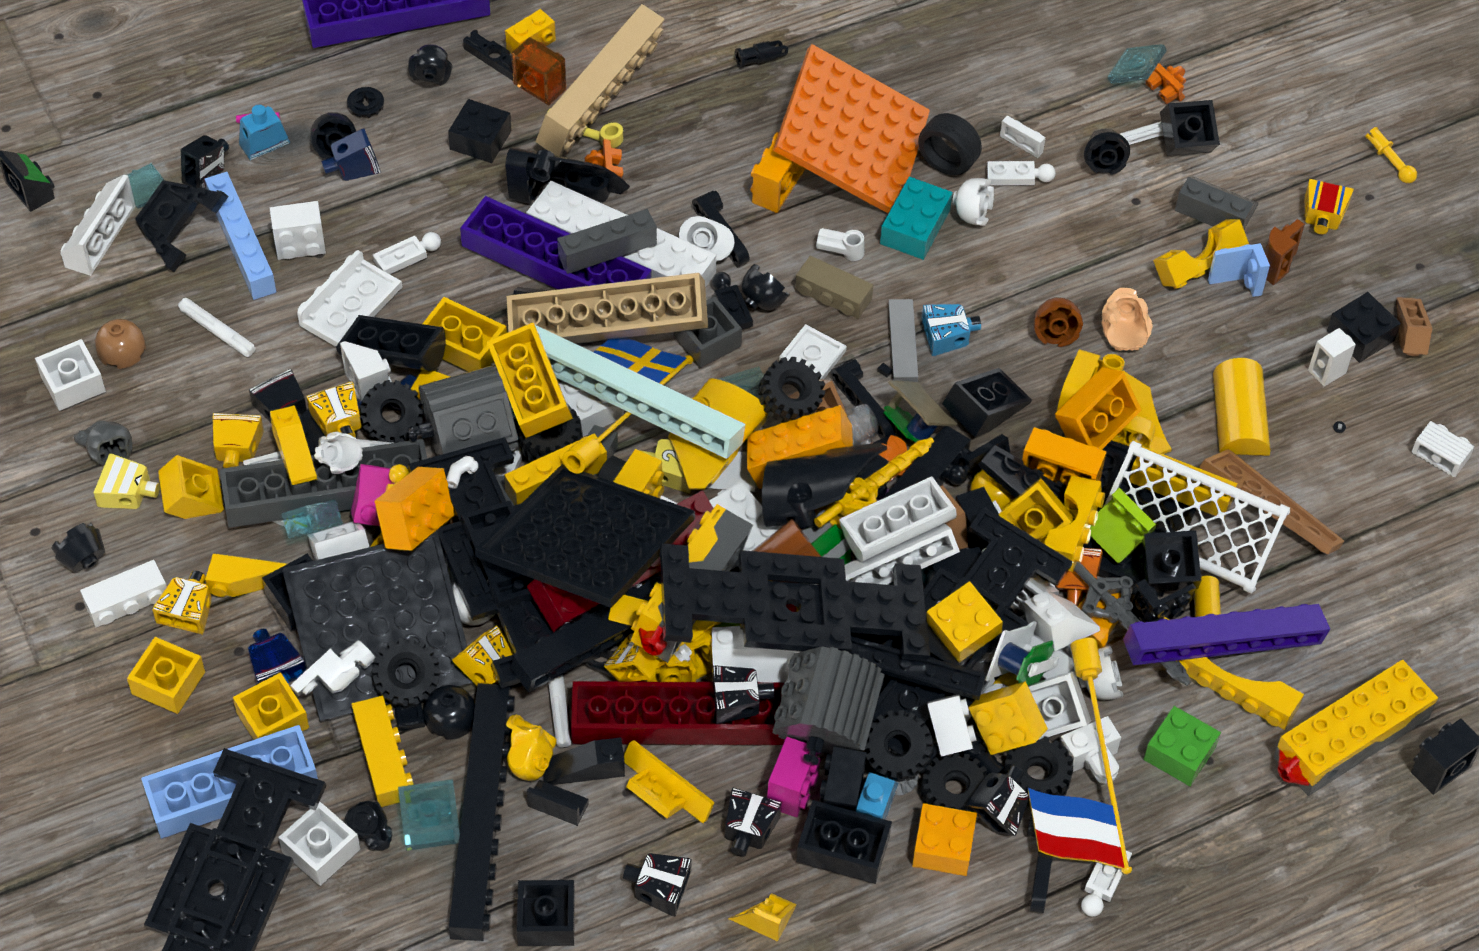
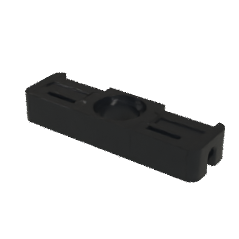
M473 30L470 33V37L466 36L463 39L464 50L512 81L518 80L527 72L526 61L522 63L510 55L509 50L497 42H490L480 36L478 30ZM491 53L500 54L498 58H492L489 55Z

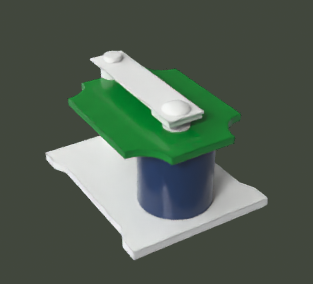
M1035 621L1018 629L1004 630L985 680L991 681L994 677L1011 672L1017 676L1016 680L1019 683L1026 681L1027 685L1039 682L1041 676L1046 671L1055 669L1060 656L1052 657L1054 651L1052 640L1036 646L1029 645L1037 625Z

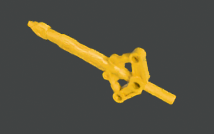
M930 437L917 441L909 447V450L896 456L887 465L874 472L865 480L859 477L855 478L849 486L851 492H846L843 499L833 502L832 507L814 519L815 525L822 527L838 514L846 516L877 502L878 488L898 472L911 465V462L917 457H922L926 454L932 443H934L933 438Z

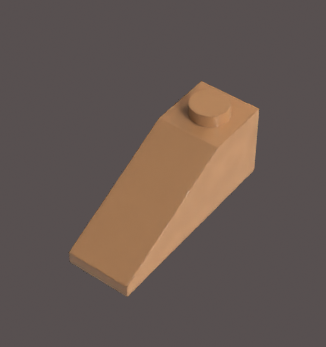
M1397 297V318L1401 323L1399 343L1403 353L1410 356L1428 355L1432 326L1422 300Z

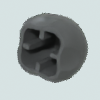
M98 421L74 435L75 442L86 446L90 457L100 465H105L109 454L127 459L132 452L131 434L126 427L117 422Z

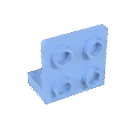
M1261 243L1215 251L1208 277L1209 284L1244 279L1245 286L1250 289L1252 296H1261L1270 267Z

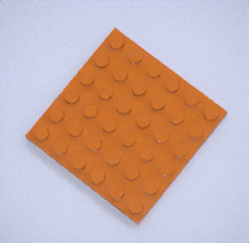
M811 44L807 49L773 151L889 214L908 177L911 175L919 148L918 138L926 125L930 110Z

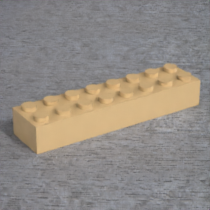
M641 4L547 112L536 143L559 157L564 151L568 152L575 143L574 139L577 136L580 138L587 129L586 125L589 122L592 124L596 120L599 110L601 108L604 110L611 101L610 97L613 94L616 96L623 87L622 83L624 81L628 82L635 72L634 69L636 67L640 68L643 65L646 55L648 53L651 55L658 45L656 41L664 31L661 27L665 19Z
M700 273L507 296L509 332L534 322L535 325L573 343L708 328L705 280Z

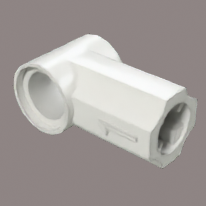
M822 228L818 233L816 247L817 249L843 254L849 261H858L863 258L865 252L864 235L858 230H849L843 233Z

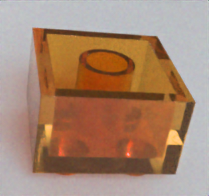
M531 37L512 52L513 81L516 86L548 106L566 90L565 58L561 54L555 53L543 43Z

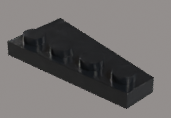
M996 445L978 464L982 470L1015 498L1041 478L1064 505V493L1067 485L1058 480L1054 482L1043 476L1044 472L1037 468L1031 469L1025 466L1021 459Z

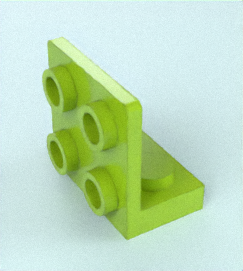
M1118 488L1112 494V499L1098 512L1095 526L1091 525L1090 536L1117 563H1121L1141 544L1144 534L1152 533L1156 529V524Z

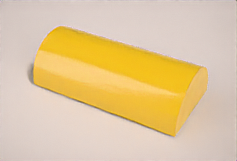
M1248 358L1226 360L1220 363L1213 372L1219 452L1229 449L1236 455L1269 456L1270 441L1262 366Z

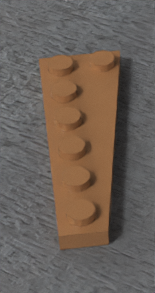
M1227 449L1206 458L1200 465L1202 470L1238 483L1236 488L1278 506L1283 504L1290 507V513L1284 520L1283 525L1313 544L1319 551L1330 554L1340 549L1344 543L1342 538L1231 450ZM1272 514L1271 517L1278 521L1279 517Z

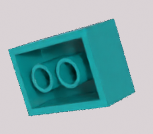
M908 177L882 225L880 244L924 260L951 210L953 192Z

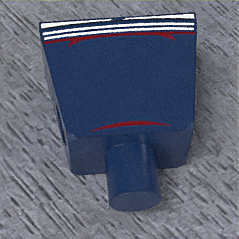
M365 128L332 143L331 149L334 157L321 161L326 174L340 170L345 181L381 173Z

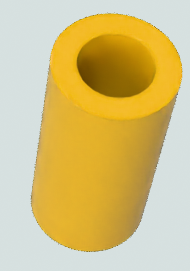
M1201 576L1199 588L1195 589L1193 593L1195 617L1208 614L1219 615L1221 614L1219 580L1213 576Z

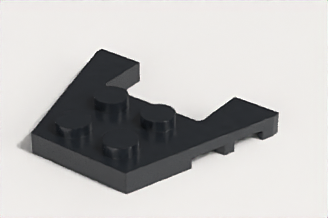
M162 180L135 220L156 248V252L164 260L166 267L175 272L186 257V254L171 244L172 240L198 204L205 206L216 214L229 196L219 190L211 191L203 187L195 188L186 184Z

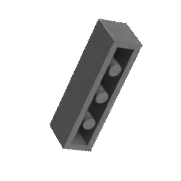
M648 209L557 238L558 257L566 273L569 274L657 245V225Z

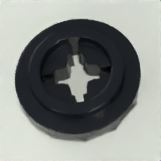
M361 87L349 94L347 106L352 114H358L359 117L367 115L370 118L371 114L378 115L379 110L383 109L384 97L375 88ZM364 98H366V101L369 103L368 106H364Z

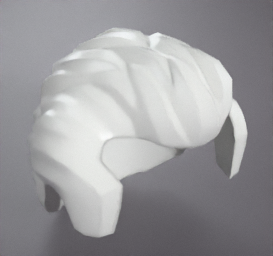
M332 432L327 435V440L323 444L315 447L316 453L314 455L318 462L330 467L332 474H341L355 468L359 461L362 460V445L355 437L349 434Z

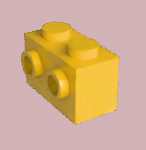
M539 9L505 30L506 49L519 61L525 60L556 40L555 21Z

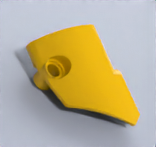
M1079 349L1064 382L1057 411L1102 367L1123 371L1140 405L1141 411L1112 441L1127 446L1132 441H1135L1161 454L1171 452L1172 448L1165 438L1156 414L1150 387L1123 370L1125 361L1122 357L1116 354H1108L1103 357V360H1100V355Z
M709 378L698 393L691 398L744 423L743 443L751 433L760 430L768 417V414L764 411L766 405H761L758 398L736 385L719 379ZM671 432L668 436L680 462L688 490H705L709 484L712 485L739 452L738 448L726 459Z

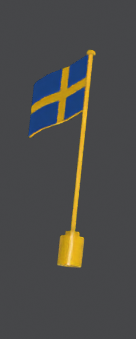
M628 338L609 339L594 351V353L662 385H665L687 364L693 363V357L690 355L683 357L671 354ZM626 412L597 439L588 436L582 437L564 453L563 462L566 468L576 474L582 473L601 455L599 443L626 420L631 413Z

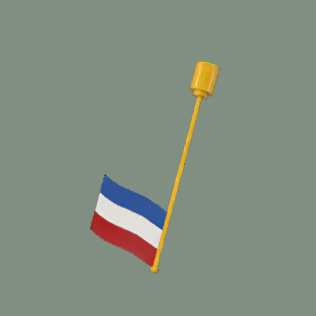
M1082 638L1072 642L1070 647L1076 676L1084 681H1088L1111 805L1086 798L1049 795L1028 788L1038 851L1061 859L1098 862L1120 868L1122 873L1130 874L1132 867L1128 865L1093 682L1102 672L1097 641L1094 638Z

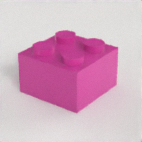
M786 737L768 781L767 798L782 802V813L798 817L801 808L806 809L808 805L810 786L814 787L819 776V771L817 770L820 758H818L819 762L817 765L806 764L803 761L804 754H809V751L806 749L807 743Z

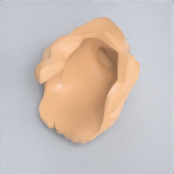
M1119 288L1107 299V303L1102 310L1101 323L1104 336L1111 347L1119 351H1133L1143 348L1153 328L1144 299L1138 298L1136 290L1131 288Z

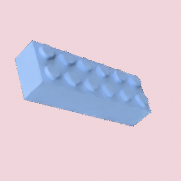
M300 725L228 748V750L318 779L316 768ZM222 751L141 778L161 839L187 830L190 823L200 826L222 818L236 786V783L215 777L213 774Z

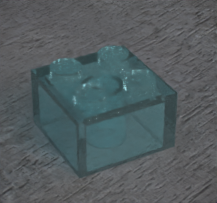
M453 779L398 787L406 851L459 843L460 831Z

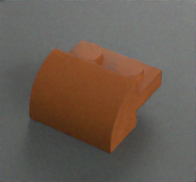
M1298 219L1291 225H1285L1282 230L1274 227L1270 232L1265 255L1270 265L1266 280L1272 285H1275L1289 273L1292 259L1297 253L1305 226Z
M793 519L752 550L822 557Z

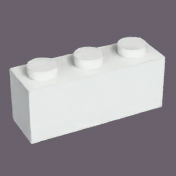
M152 560L81 589L80 592L95 627L110 624L115 619L127 614H134L146 606L156 604L167 586L155 561Z

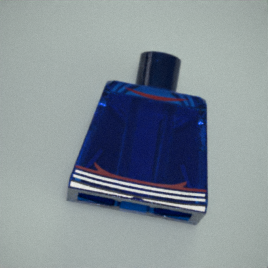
M263 628L253 634L256 643L251 644L248 647L257 684L280 672L287 683L297 680L306 671L304 659L283 633L270 636L268 630Z

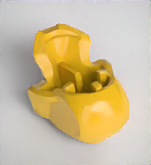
M512 715L506 723V726L512 729L511 748L507 756L509 769L521 780L536 781L543 776L553 756V749L556 746V738L542 729V726L533 725L524 720L520 715Z

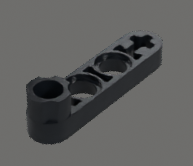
M711 191L693 199L692 205L697 216L706 217L729 228L732 232L735 243L728 257L735 266L738 267L749 262L750 257L746 247L719 213V210L723 209L719 193Z
M850 359L831 369V376L836 386L881 439L896 432L894 424L883 413L884 410L859 381V379L863 378V371L858 361Z
M1031 812L1027 835L1036 837ZM1039 851L1030 911L1044 913L1053 856Z

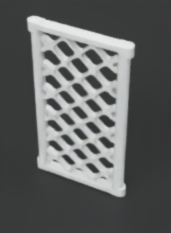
M1132 441L1105 505L1112 499V494L1120 487L1125 477L1130 486V490L1125 494H1132L1137 506L1141 510L1153 504L1157 505L1160 518L1153 522L1162 521L1167 532L1170 531L1166 524V519L1177 514L1181 516L1184 523V528L1178 531H1190L1193 527L1204 525L1208 538L1198 542V545L1210 542L1215 554L1208 560L1199 557L1200 569L1243 587L1244 591L1252 594L1256 590L1258 578L1282 524L1290 513V507L1283 504L1278 506L1142 448V444ZM1133 455L1140 457V467L1127 472ZM1154 463L1163 467L1164 477L1151 482L1147 476L1146 469ZM1138 471H1143L1147 484L1136 489L1133 488L1129 476ZM1176 474L1187 477L1188 483L1186 489L1174 492L1170 484V479L1176 476ZM1166 481L1171 490L1170 495L1160 499L1156 498L1153 485ZM1200 484L1211 488L1212 497L1203 502H1198L1193 493V490ZM1144 488H1150L1154 500L1145 505H1140L1136 492ZM1190 491L1195 503L1190 507L1181 509L1176 497L1178 494ZM1226 494L1235 498L1236 507L1223 513L1220 511L1217 500ZM1173 498L1177 505V511L1169 515H1163L1159 503L1165 499ZM1210 501L1215 502L1218 515L1204 519L1200 506ZM1248 504L1259 508V519L1246 523L1241 510L1247 507ZM1192 508H1197L1201 521L1188 526L1184 520L1183 513ZM1232 512H1238L1242 525L1234 529H1228L1224 516ZM1273 514L1278 516L1279 519L1273 533H1270L1265 520ZM1220 518L1224 524L1225 531L1216 536H1211L1207 523ZM1262 522L1266 535L1253 540L1249 534L1248 526ZM1241 528L1245 529L1249 542L1235 546L1231 533ZM1227 535L1232 548L1218 553L1213 541L1215 538ZM1269 539L1262 557L1258 556L1255 543ZM1248 545L1252 546L1256 555L1255 560L1242 563L1237 554L1238 549ZM1234 552L1239 562L1238 566L1234 567L1231 571L1221 567L1220 557ZM1257 562L1259 564L1252 580L1246 578L1244 567Z

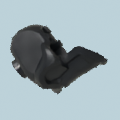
M428 44L422 46L419 50L417 49L416 54L409 57L408 61L409 74L414 81L434 82L440 86L448 81L453 67L448 60L447 52L437 45Z

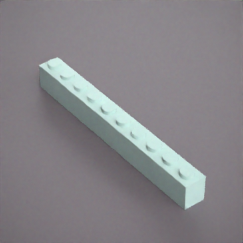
M535 325L558 379L726 459L743 444L744 423Z

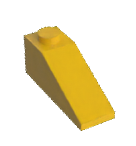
M295 405L270 411L273 435L291 484L296 485L316 480L317 475Z
M213 554L205 581L206 585L209 586L211 594L218 597H235L264 589L262 577L285 566L286 563Z

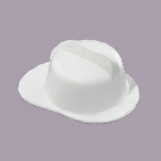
M695 216L686 220L680 227V239L716 254V261L728 257L733 250L735 242L732 232L729 228L706 217Z

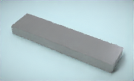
M889 299L893 381L918 382L913 299Z

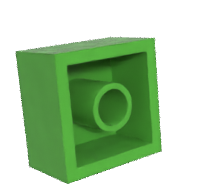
M1173 706L1148 743L1144 761L1191 787L1216 749L1221 732Z

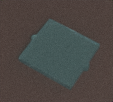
M152 163L138 170H132V173L127 175L135 206L138 209L143 207L162 180H164Z

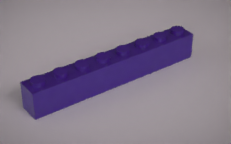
M1301 604L1294 607L1280 606L1275 609L1233 611L1228 614H1208L1201 617L1186 616L1181 619H1161L1145 623L1139 621L1129 626L1123 641L1133 665L1319 645L1326 638L1330 627L1319 604Z

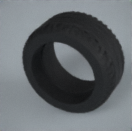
M941 113L934 116L922 129L918 138L919 148L925 160L936 170L948 175H961L967 172L979 158L982 151L981 139L975 128L968 121L954 114ZM942 138L950 141L958 151L949 147Z

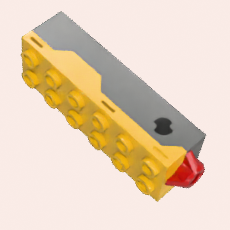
M716 504L712 512H705L699 523L701 525L698 530L695 528L687 540L689 543L687 545L689 550V568L730 571L738 560L740 550H743L753 524ZM657 582L649 594L651 598L648 603L643 601L636 613L638 617L631 627L634 631L631 642L643 648L648 654L657 656L668 663L682 642L664 641L661 584Z
M1402 659L1282 735L1274 754V758L1278 762V773L1285 782L1298 784L1305 794L1310 796L1428 720L1438 697Z

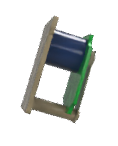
M893 380L888 382L897 393L889 404L882 408L884 410L883 413L912 443L930 438L938 426L957 425L918 382ZM903 398L917 412L914 417L909 412L897 407Z

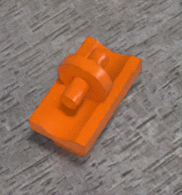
M1158 61L1152 64V72L1145 78L1146 85L1151 90L1162 85L1164 88L1159 91V96L1166 104L1174 99L1181 102L1185 98V95L1182 93L1184 89L1183 84L1186 82V79L1183 77L1185 69L1182 66L1175 68L1168 66L1165 69Z
M604 139L601 150L598 152L592 150L590 154L586 155L584 162L603 166L622 178L623 167L612 165H619L622 150L612 148L611 140Z

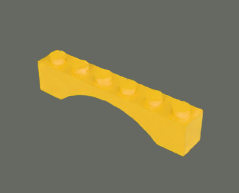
M1207 657L1176 660V662L1179 661L1186 668L1189 677L1196 680L1201 686L1214 690L1224 699L1239 704L1247 712L1255 713L1272 726L1280 727L1283 730L1286 729L1296 714L1304 696L1303 693L1281 681H1253L1233 675L1212 663Z

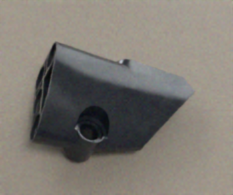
M512 147L508 150L505 167L510 200L531 204L533 200L535 201L540 186L542 184H549L550 181L600 203L608 199L610 192L622 194L630 187L621 177L603 166L555 156L554 153L542 149L535 152Z
M871 443L830 449L824 454L768 461L764 471L762 486V515L765 526L767 528L784 526L791 519L795 521L799 528L814 525V519L816 518L815 509L843 499L856 476L865 471L868 462L875 456L887 450V446L881 443Z

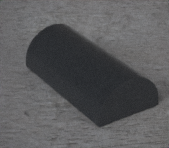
M358 315L337 344L336 350L342 357L340 343L346 341L377 350L382 360L386 359L389 365L433 371L443 359L446 337L443 327Z

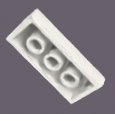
M931 476L840 518L839 521L852 552L860 562H863L955 519L957 514L954 505Z

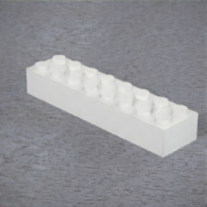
M553 181L549 182L526 212V214L570 234L627 215ZM658 228L657 245L622 256L651 269L652 278L700 273L705 280L706 287L716 273V254Z

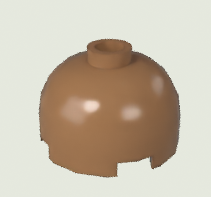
M114 319L103 324L95 338V347L99 360L106 366L107 363L117 365L118 369L131 367L139 362L144 349L146 350L142 331L136 324L126 319Z

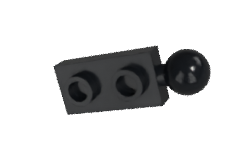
M716 273L712 278L713 287L716 289L714 290V296L742 330L753 327V319L738 285L730 286L731 278L727 273Z
M1001 434L964 456V466L954 465L949 472V481L954 485L963 484L967 478L973 481L975 475L982 470L978 464L994 445L1011 454L1008 437Z

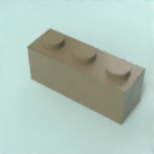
M809 256L796 274L795 290L820 301L824 305L838 309L846 315L859 319L872 300L874 285L813 256Z

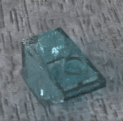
M336 500L304 506L281 514L288 538L294 540L307 536V534L343 524Z

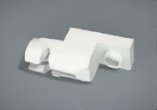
M359 640L340 652V657L329 649L290 685L291 689L298 697L302 693L308 695L318 685L315 681L319 679L331 693L340 692L359 676V669L355 667V664L367 668L374 662L375 656Z

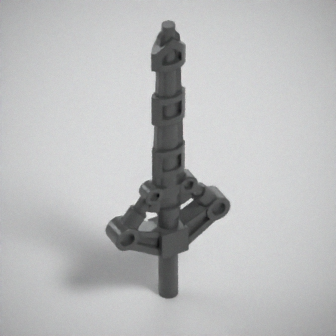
M1080 562L1076 563L1074 571L1089 586L1083 607L1081 608L1088 617H1104L1111 623L1119 621L1126 630H1128L1131 624L1140 621L1131 612L1133 604L1130 602V589L1133 581L1130 577H1100L1096 579ZM1121 593V598L1116 599L1111 594ZM1100 600L1107 606L1105 611L1102 608L1096 607ZM1179 661L1160 662L1174 680L1186 686L1192 682L1189 679L1186 668Z

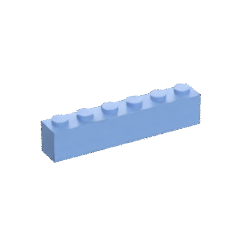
M228 172L205 178L207 190H219L229 196L216 213V216L253 300L276 293L273 273Z

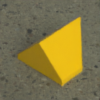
M771 893L765 901L728 919L778 941L797 904Z

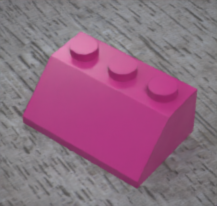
M360 464L351 508L353 523L380 526L374 501L386 492L387 484H394L389 479V470L391 468Z

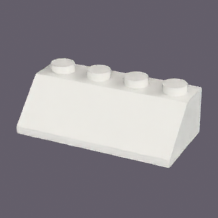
M122 175L106 183L102 191L97 193L94 203L85 211L84 218L74 228L71 238L62 246L61 256L65 268L92 275L136 207L127 175Z
M740 626L712 627L713 666L754 668L757 672L758 682H786L789 674L788 665L795 653L802 652L744 647L743 630H740Z

